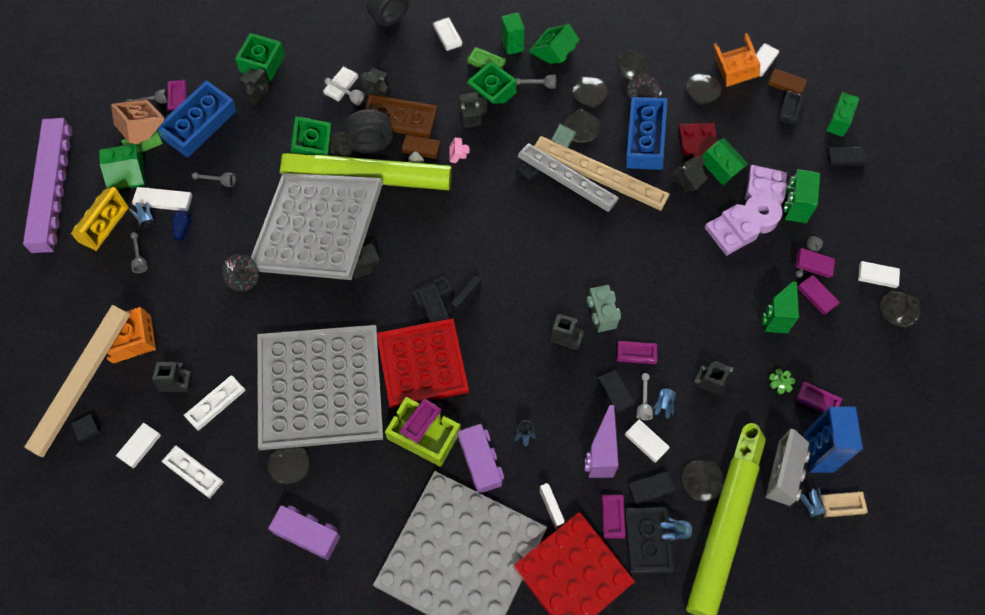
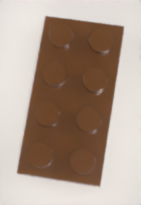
M369 95L365 110H377L386 114L390 119L392 132L430 138L438 107L436 105Z

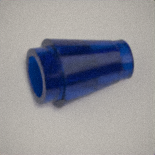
M180 211L175 212L172 229L173 239L184 240L192 221L190 214Z

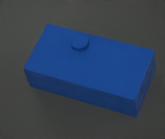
M206 80L164 119L158 127L160 137L188 158L236 112L234 101Z
M632 97L627 168L663 170L667 98Z
M829 407L804 432V439L809 442V473H834L863 449L856 407Z

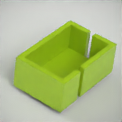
M405 397L397 411L398 418L394 416L385 431L387 439L441 467L458 437L460 424L443 416L442 425H440L441 418L439 414L420 442L416 444L400 433L402 427L420 405Z

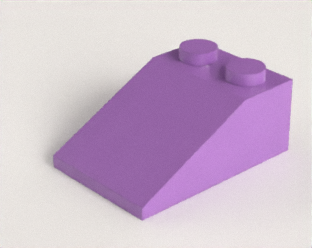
M614 405L609 406L590 452L586 453L584 469L588 471L589 478L614 477L618 468Z

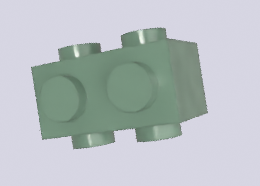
M609 285L590 288L589 296L586 299L588 307H591L592 321L596 325L597 331L617 329L621 313L614 303L616 302L614 291L610 290Z

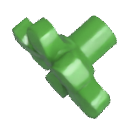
M777 369L775 374L769 376V380L772 381L770 386L772 389L777 388L778 394H783L784 391L791 392L793 389L791 385L795 384V379L789 378L791 375L789 371L783 373L781 369Z

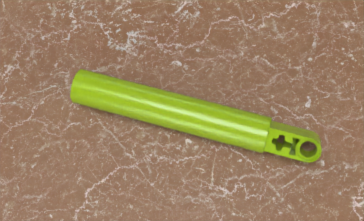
M285 153L281 157L280 173L381 178L383 185L450 190L452 167L449 165Z
M753 423L743 427L734 458L731 459L686 610L693 615H717L765 445V436L759 426Z

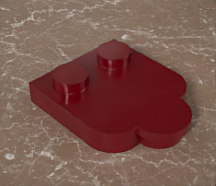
M714 123L679 124L681 150L687 157L702 156L717 142Z

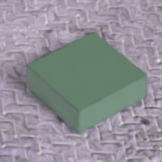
M559 124L552 140L568 148L576 132Z

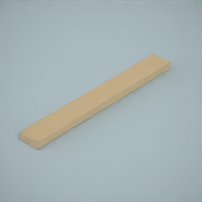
M540 136L534 146L575 172L658 210H662L669 197V193L542 136Z
M114 305L111 306L25 445V448L38 456L44 457L131 314Z

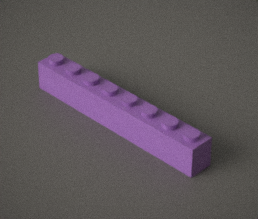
M64 118L42 119L23 242L24 246L31 253L54 252L55 244H57L56 233L60 225L58 218L59 212L62 210L61 197L64 195L63 182L66 180L65 168L68 165L67 153L70 150L69 139L72 135V128Z

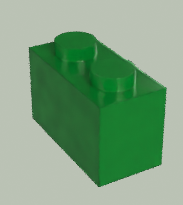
M518 13L502 16L501 40L507 55L523 51L524 26Z
M842 92L833 110L827 132L844 137L859 101L858 97Z

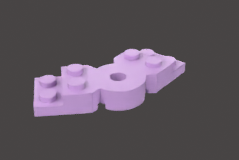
M751 165L745 193L746 205L737 204L724 211L720 217L706 224L705 229L726 256L756 240L760 231L761 233H768L775 229L782 216L781 204L785 199L787 172Z

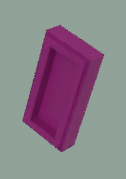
M186 80L168 81V111L172 113L187 99Z
M803 248L798 250L797 268L828 278L833 276L834 258Z
M813 275L797 287L823 315L840 303Z
M618 341L617 361L656 364L657 344Z
M804 381L796 401L824 413L829 407H839L842 398Z
M424 398L402 427L400 433L418 444L442 412L441 409Z
M602 495L603 538H625L623 495Z

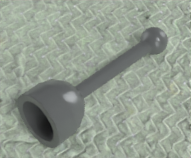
M547 75L544 80H521L516 78L517 85L521 83H544L547 88H556V75Z
M166 89L156 91L155 96L136 100L127 99L126 102L156 100L158 103L164 104L168 103V92Z
M197 172L192 174L193 179L220 180L226 187H234L236 182L235 174L230 172L224 173L221 177L199 175Z
M133 232L131 238L134 242L136 258L131 262V269L134 273H143L148 269L147 262L139 255L138 234Z
M815 236L809 237L806 243L807 249L812 252H818L823 245V241ZM803 269L796 271V277L800 278L803 276Z

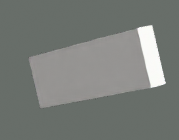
M137 187L132 203L135 206V203L138 202L141 207H146V202H148L151 208L188 211L192 194L191 192Z
M231 375L184 414V416L199 431L246 390Z
M175 446L162 460L165 465L208 498H211L223 483L219 477L178 446Z

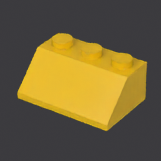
M114 187L105 189L96 198L91 208L86 211L81 221L74 227L71 234L78 243L97 251L129 207L117 189Z

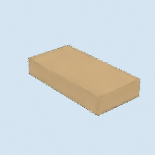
M863 492L821 495L822 505L826 510V513H823L824 517L868 513Z

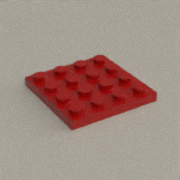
M453 318L377 333L390 408L400 407L405 397L420 403L424 398L430 401L469 393Z
M580 512L513 566L549 615H597L635 582Z

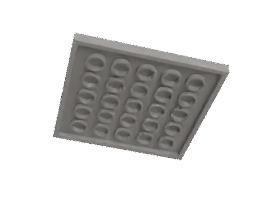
M283 173L247 268L250 271H255L254 269H256L257 272L351 280L383 181L381 178Z
M376 325L258 334L259 450L383 440Z
M435 471L373 586L427 615H506L522 582V578L513 566L540 544L547 527Z

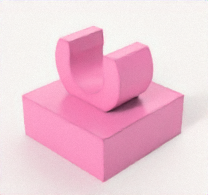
M454 138L449 147L450 162L457 163L459 158L466 159V153L469 154V146L462 145L461 138Z

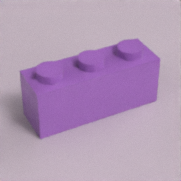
M479 424L458 431V438L477 492L481 494L501 487L504 475L501 467H496L494 460H497L494 448L490 449L488 441H490L487 429L483 430L482 425Z
M290 505L288 508L280 506L268 529L273 534L328 560L340 539L339 534L336 532L337 528L327 523L323 526L317 523L319 520L307 514L304 517L299 514L300 511Z

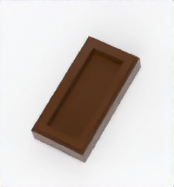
M774 69L768 85L784 91L788 90L802 94L807 80Z
M406 134L402 152L412 154L416 151L420 156L437 159L441 142Z

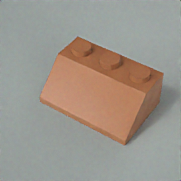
M148 100L111 104L114 125L127 141L132 144H139L142 141L148 140L164 121V117Z

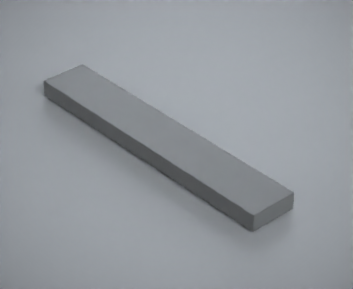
M529 143L519 152L518 157L607 212L612 209L619 199L609 191Z

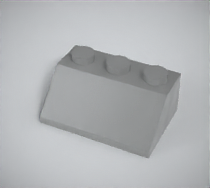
M790 429L779 441L765 498L788 506L800 498L801 489H799L800 481L804 480L806 470L803 469L804 463H807L810 456V451L808 450L809 442L793 429Z

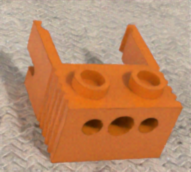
M747 33L744 37L745 47L722 54L717 44H714L715 61L723 76L726 87L760 76L761 64Z
M141 307L127 311L131 315L107 352L111 356L107 357V360L110 362H120L145 352L148 353L149 351L156 350L151 315Z

